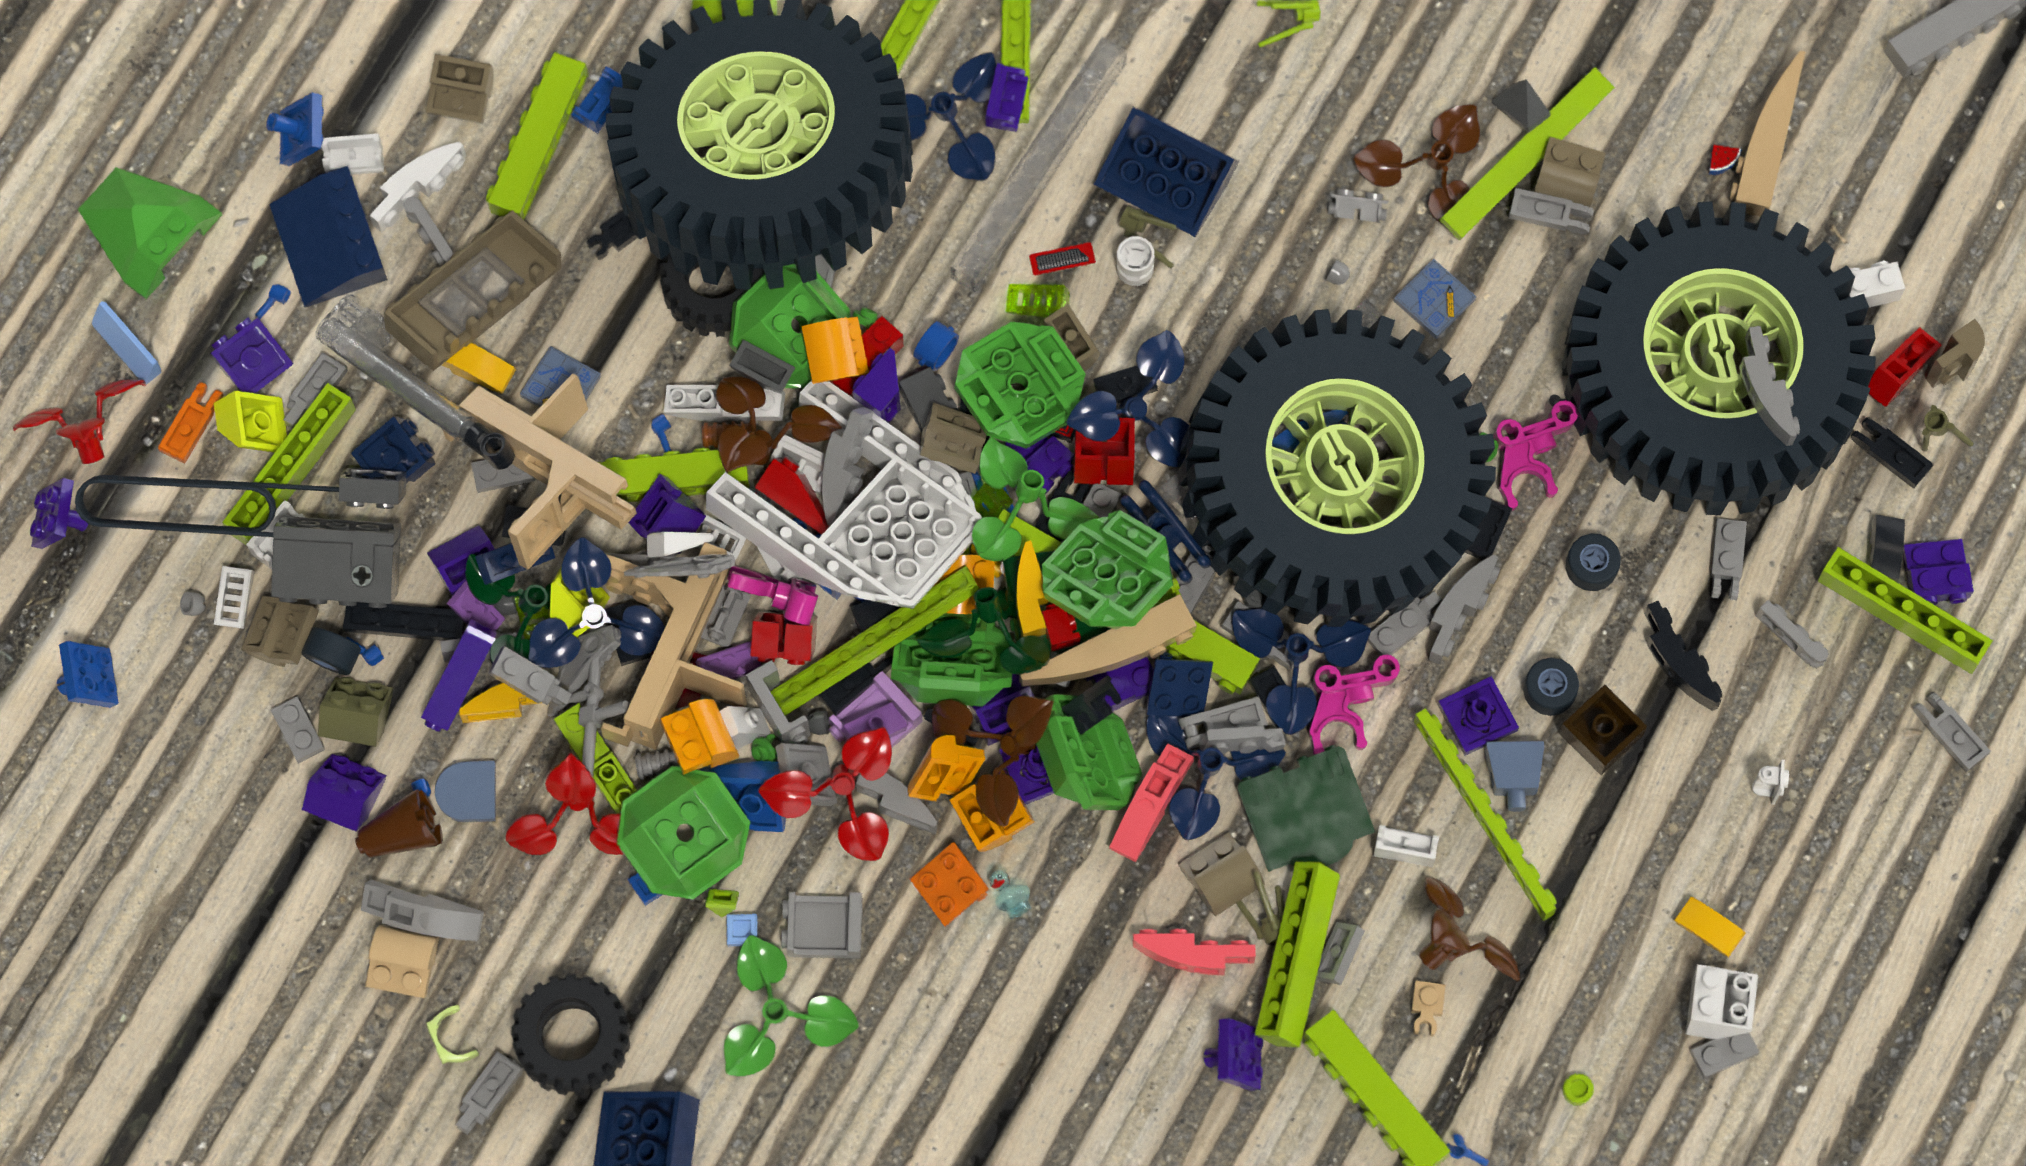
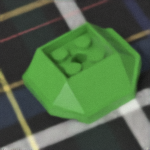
M795 264L783 266V288L769 289L764 272L751 285L750 290L746 289L733 302L731 332L728 344L736 353L742 341L745 340L795 367L785 389H804L812 380L801 326L851 317L850 309L817 271V279L802 283ZM793 318L799 322L800 329L798 333L792 329L791 322Z
M1010 322L962 350L954 389L987 436L1027 449L1067 425L1066 421L1070 412L1080 401L1086 373L1053 326H1036L1027 323ZM1020 383L1025 387V390L1016 391L1011 385Z
M1121 510L1109 513L1107 517L1095 518L1081 523L1042 564L1045 599L1089 626H1105L1112 629H1119L1123 626H1136L1173 586L1166 537Z
M945 613L894 646L891 679L899 681L916 702L938 703L943 700H957L967 706L983 707L1003 688L1011 687L1012 673L1006 671L1000 663L1002 651L1011 646L1007 643L1003 632L995 627V622L986 623L978 618L975 633L969 636L972 640V647L964 654L953 658H941L929 654L918 644L917 638L926 634L936 624L948 619L962 620L970 628L972 614Z
M1053 694L1045 698L1052 700L1053 706L1048 725L1042 738L1037 743V747L1054 794L1080 803L1084 810L1118 811L1127 806L1133 794L1134 786L1142 776V771L1123 719L1111 713L1080 735L1073 718L1068 717L1062 710V707L1077 696Z
M670 766L622 801L616 844L651 893L693 900L742 864L750 821L716 773L695 770L683 775L680 767ZM682 824L688 825L692 831L690 839L685 842L679 840L676 834L677 828Z

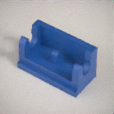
M607 66L602 70L601 77L579 107L576 106L571 114L573 119L597 134L606 123V113H612L610 95L613 86L623 88L621 74Z

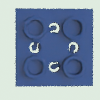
M312 92L280 110V115L272 112L268 116L267 129L280 133V164L291 166L322 148V117L324 110L321 94Z
M71 641L59 644L64 676L57 679V684L65 682L57 686L59 692L67 695V699L70 702L108 708L118 705L117 687L110 648Z

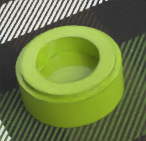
M1573 1074L1565 1080L1562 1093L1568 1103L1581 1106L1591 1099L1594 1093V1086L1591 1079L1586 1075Z

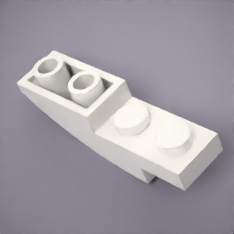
M456 142L431 150L417 157L392 175L380 187L384 200L370 214L373 226L380 232H383L387 227H392L398 221L407 198H418L420 191L429 198L434 191H440L446 183V178L452 171H458L465 162L466 153L463 144Z
M667 385L665 415L717 423L727 422L731 424L732 421H735L736 424H740L741 421H745V424L750 423L748 411L743 414H731L724 411L718 405L716 391L719 385ZM763 389L766 395V402L764 406L754 408L756 425H758V421H783L785 392L783 391L780 394Z

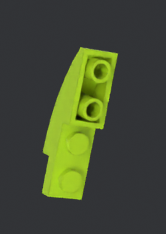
M578 703L553 719V721L567 740L577 759L582 763L585 728L579 724V711L582 707ZM597 731L593 779L596 787L615 814H620L622 801L637 791V789Z

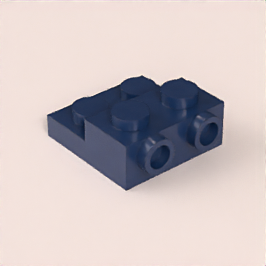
M393 416L351 452L362 469L407 472L406 484L409 481L415 482L436 464L432 459L435 453L431 446L425 441L420 442L415 435L418 432L417 426L408 418L404 419Z

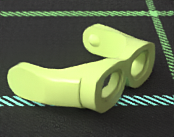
M459 1005L443 1010L431 1021L426 1022L442 1064L447 1062L461 1063L479 1055L477 1050L463 1055L450 1053L441 1046L437 1039V1031L441 1021L447 1016L460 1011Z

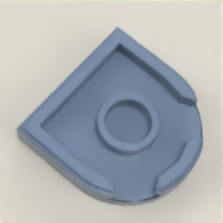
M495 761L459 762L446 768L440 774L435 785V798L442 812L458 822L496 821Z

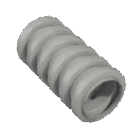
M665 749L663 753H660L659 750L655 751V754L646 752L644 756H641V753H637L635 757L637 774L640 780H644L645 776H649L650 779L654 778V775L661 774L670 766L680 767L674 752H669V749Z

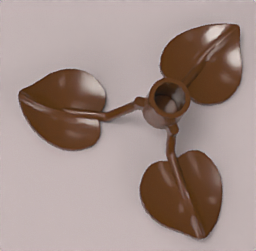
M1461 105L1440 114L1432 126V136L1437 142L1428 153H1423L1415 159L1401 163L1403 154L1394 142L1377 140L1355 154L1354 163L1357 170L1373 185L1392 187L1401 181V169L1426 160L1431 168L1441 170L1442 188L1433 190L1428 200L1430 214L1436 221L1441 223L1440 219L1470 190V187L1461 180H1455L1447 185L1446 178L1449 170L1447 165L1453 158L1454 153H1468L1478 144L1480 127L1476 105Z
M728 377L720 381L716 391L717 403L724 411L731 414H743L748 411L750 414L751 432L748 433L741 427H731L724 430L720 435L718 442L719 457L727 473L744 466L766 464L769 461L771 449L777 448L779 441L791 428L792 436L796 440L806 443L829 440L833 431L842 429L839 423L825 409L815 405H804L793 410L791 414L792 422L786 423L773 440L768 432L764 430L756 431L754 408H760L766 402L765 392L759 384L744 377Z
M1019 696L1013 699L1008 706L1006 715L1007 723L1013 731L1007 734L969 730L968 728L973 721V715L970 709L960 701L943 700L933 707L932 724L936 739L945 735L955 736L956 745L960 746L965 743L966 735L1001 740L1002 751L1010 756L1008 760L994 769L993 775H982L976 787V798L980 809L988 819L997 825L1008 826L1009 819L1016 808L1019 794L1015 780L1006 773L1000 774V772L1013 762H1018L1020 755H1028L1032 750L1034 751L1036 744L1042 738L1048 725L1053 706L1052 700L1032 696Z
M1427 876L1424 882L1425 890L1430 901L1438 910L1432 915L1431 942L1419 951V957L1422 962L1431 970H1436L1447 959L1452 962L1457 957L1480 949L1484 951L1485 958L1492 966L1518 982L1520 980L1519 970L1510 950L1502 942L1490 936L1484 939V943L1479 942L1470 946L1466 934L1457 926L1453 919V915L1458 918L1464 915V907L1460 898L1447 884Z

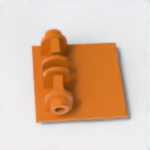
M952 842L910 879L945 927L976 900L980 902L988 896L986 893L989 890L988 886L955 842Z

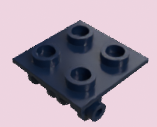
M1166 652L1156 658L1146 715L1187 717L1204 712L1213 661L1172 659V654Z

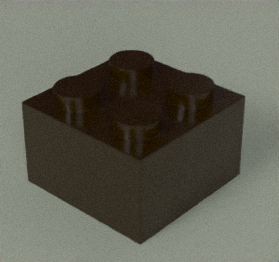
M1604 684L1562 723L1559 734L1602 775L1644 736L1648 726Z

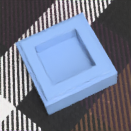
M757 914L727 915V946H742L750 935L758 938Z

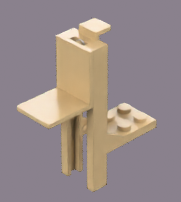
M571 374L532 416H529L479 385L460 405L454 408L472 422L481 423L492 432L501 434L514 451L515 457L512 465L547 485V489L543 494L532 501L528 510L520 518H517L508 530L519 565L527 570L530 569L585 508L621 530L637 514L633 505L616 496L621 489L625 490L628 487L625 478L560 440L588 410L577 375ZM441 423L445 438L451 442L458 434Z
M704 542L698 556L727 554V550ZM606 554L610 560L612 571L609 580L604 586L612 593L631 595L639 603L658 605L669 620L623 718L625 723L623 729L603 723L601 727L603 737L626 747L633 741L656 750L664 734L660 720L662 717L673 714L684 688L732 706L746 707L747 701L742 683L689 664L722 587L727 582L730 568L717 574H712L707 578H698V575L689 576L686 583L668 576L635 578L634 576H624V572L638 567V565Z

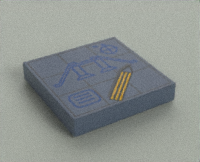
M1435 259L1394 297V302L1435 339L1476 300V296Z
M550 346L524 386L520 396L532 404L541 407L571 374H575L579 378L585 400H587L601 378V374Z

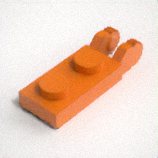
M199 382L190 398L185 400L159 444V452L185 464L214 416V402L223 398V393L215 390L205 407L199 405L207 391V385Z

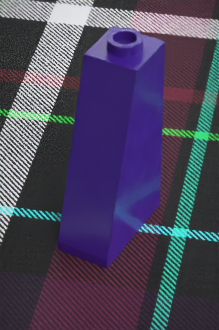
M470 619L421 715V718L426 720L424 725L438 732L441 729L448 731L496 638V631Z

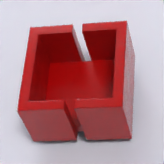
M1119 418V430L1107 442L1093 441L1075 430L1074 483L1101 484V480H1107L1108 485H1133L1135 418Z
M758 611L753 620L750 656L758 657L757 661L765 663L771 660L775 662V659L783 658L787 659V663L791 665H805V661H811L815 652L818 616H812L810 625L793 621L786 623L785 641L783 644L784 613Z

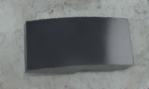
M1876 514L1874 516L1870 544L1873 545L1869 566L1889 578L1899 579L1905 519Z

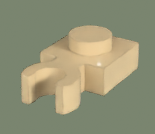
M1415 981L1411 1013L1420 1014V1017L1414 1023V1034L1418 1035L1421 1024H1428L1431 1028L1430 1036L1434 1037L1437 1031V1023L1433 1016L1442 1017L1446 984Z

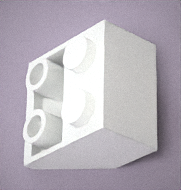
M1697 964L1691 983L1686 1035L1716 1040L1751 1033L1758 975Z

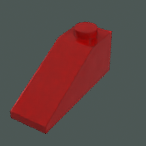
M883 316L862 334L869 372L872 369V362L880 353L885 354L891 348L896 355L904 347L903 334ZM860 376L829 382L853 397V385Z
M1919 327L1876 369L1868 385L1871 388L1869 395L1884 407H1887L1937 353L1942 344Z
M786 456L784 459L774 458L755 488L823 535L830 526L826 522L824 509L807 477L798 470L800 465Z

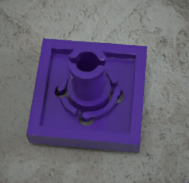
M62 478L37 493L34 501V507L37 509L36 518L30 528V536L32 537L31 547L44 549L66 537L67 527L80 531L86 530L88 523L81 519L77 511L70 509L73 480Z
M1492 676L1438 701V706L1465 756L1485 747L1487 742H1496L1519 730V726ZM1488 728H1489V732H1488V733H1483V732H1482L1483 730H1484V731H1487Z
M1037 744L1034 751L1032 750L1029 753V756L1020 755L1018 762H1013L1006 767L1008 775L1017 783L1018 793L1025 805L1054 794ZM999 749L1001 759L1005 762L1010 756L1004 753L1002 749ZM1046 779L1048 780V783H1047V784H1045V785L1040 784V782L1045 783V782H1046Z
M1231 1018L1219 1019L1218 1048H1207L1204 1051V1055H1212V1057L1204 1058L1205 1065L1208 1068L1218 1066V1080L1249 1091L1261 1090V1079L1263 1077L1261 1050L1263 1048V1039L1255 1035V1027Z

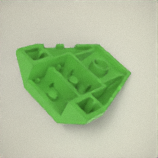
M117 167L78 208L79 213L124 283L145 299L163 282L165 277L162 269L193 234L198 231L204 236L222 216L219 210L198 195Z

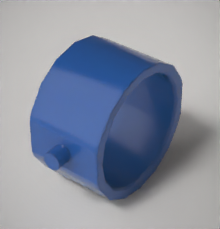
M936 321L928 328L918 342L913 357L919 360V365H926L931 367L933 371H936L954 351L959 335L954 332L953 327L950 326L948 328L941 322Z

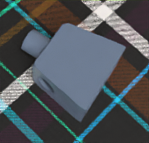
M1544 741L1486 743L1484 754L1493 794L1495 796H1507L1509 811L1519 812L1526 810L1525 796L1537 794Z

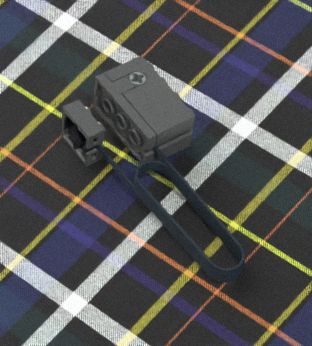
M347 468L339 478V487L99 475L83 483L76 493L75 507L77 513L86 523L97 527L273 537L271 597H279L281 602H297V598L309 599L311 604H326L327 600L339 601V605L356 606L357 602L369 603V607L385 608L387 604L393 602L398 594L401 523L282 516L279 522L274 525L273 532H262L273 521L276 512L275 500L265 488L339 492V501L346 502V505L350 507H363L364 503H376L377 508L392 509L406 495L407 472ZM94 483L251 490L265 497L269 504L270 513L264 524L252 528L102 519L88 512L84 505L83 496L85 489Z

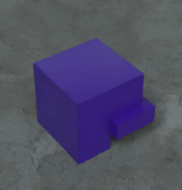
M660 474L635 509L637 514L628 523L641 537L647 539V535L650 533H695L706 518V515L668 477Z

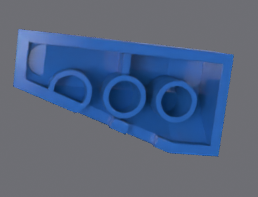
M753 761L697 769L717 774L749 819L750 830L784 832L786 818L774 812L759 793V787L767 779L781 773L779 762Z

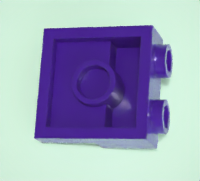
M249 317L235 327L238 333L230 339L224 335L211 345L214 348V351L210 353L211 357L241 392L255 394L293 365V362L259 318H256L254 321H251Z
M1054 436L1049 440L1045 437L1027 449L1008 442L1004 444L1017 451L1025 459L1028 470L1038 471L1043 476V488L1046 489V493L1053 487V481L1058 476L1064 478L1074 466L1071 463L1074 454Z
M1962 539L1904 545L1903 559L1908 589L1934 605L1940 601L1959 604L1970 599L1974 589L1969 563H1966Z
M1145 657L1115 670L1084 679L1086 682L1091 680L1094 685L1107 675L1110 676L1112 679L1110 682L1121 697V703L1116 705L1110 696H1105L1106 702L1114 712L1150 694L1154 669L1149 659Z

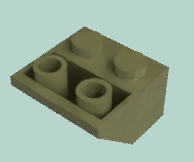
M335 677L320 704L318 736L376 747L384 733L393 695V687L384 686L378 682L366 683L355 681L350 677Z

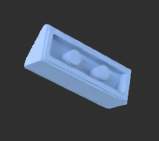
M103 301L100 302L92 320L93 327L137 378L145 380L146 384H148L161 374L158 362L108 304Z

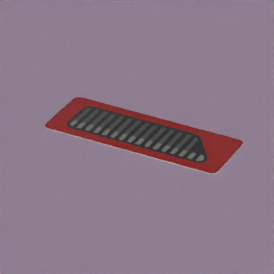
M1091 242L1029 255L1033 275L1096 263Z

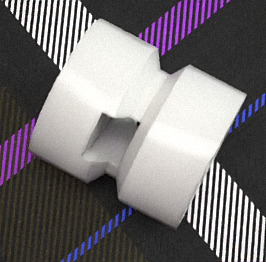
M1133 236L1125 239L1119 245L1117 250V274L1125 284L1140 286L1152 277L1155 258L1152 244L1145 238Z

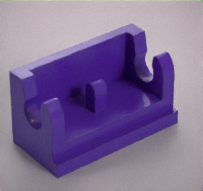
M997 63L986 112V127L1017 132L1028 84L1025 70Z

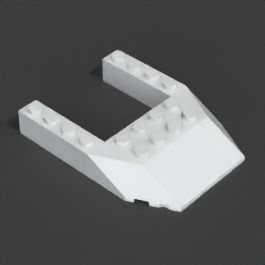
M811 380L799 393V407L815 405L825 409L839 423L842 429L846 428L852 410L865 407L831 382L813 384ZM875 413L871 419L873 421L872 429L868 436L864 437L861 448H863L862 456L882 470L819 539L726 472L707 491V511L798 576L846 596L913 609L971 545L973 527L978 520L982 519L981 514L974 507L975 503L971 496L964 489L962 479L956 470L947 464L932 461L927 457L919 455L921 449L919 444Z

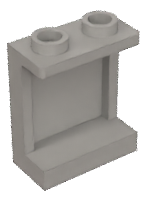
M771 660L746 674L749 692L763 712L779 742L804 745L808 741L807 738L811 735L808 719L804 715L793 722H788L770 692L781 685L778 669L774 662Z
M789 892V900H783V918L788 919V930H782L781 940L782 948H787L788 957L861 959L862 893L850 892L849 897L797 896L795 892Z

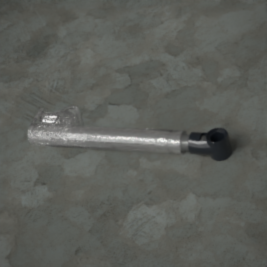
M352 294L343 297L320 322L315 334L318 341L457 441H464L465 445L488 460L493 468L503 470L513 463L514 451L501 434L494 433L483 424L477 423V419L382 351L392 338V335L385 330V319L379 311L363 308L359 305L358 298Z

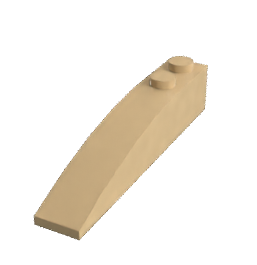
M1799 51L1777 82L1756 123L1745 157L1739 156L1735 173L1740 174L1739 183L1733 182L1729 199L1737 203H1745V214L1761 217L1765 208L1770 209L1806 53L1804 51Z
M1179 594L1151 608L1136 626L1110 629L1050 659L1049 663L1041 669L1021 674L1019 682L1022 686L1065 682L1115 670L1149 655L1152 659L1166 652L1168 645L1174 642L1177 645H1181L1194 637L1192 633L1196 631L1197 625Z

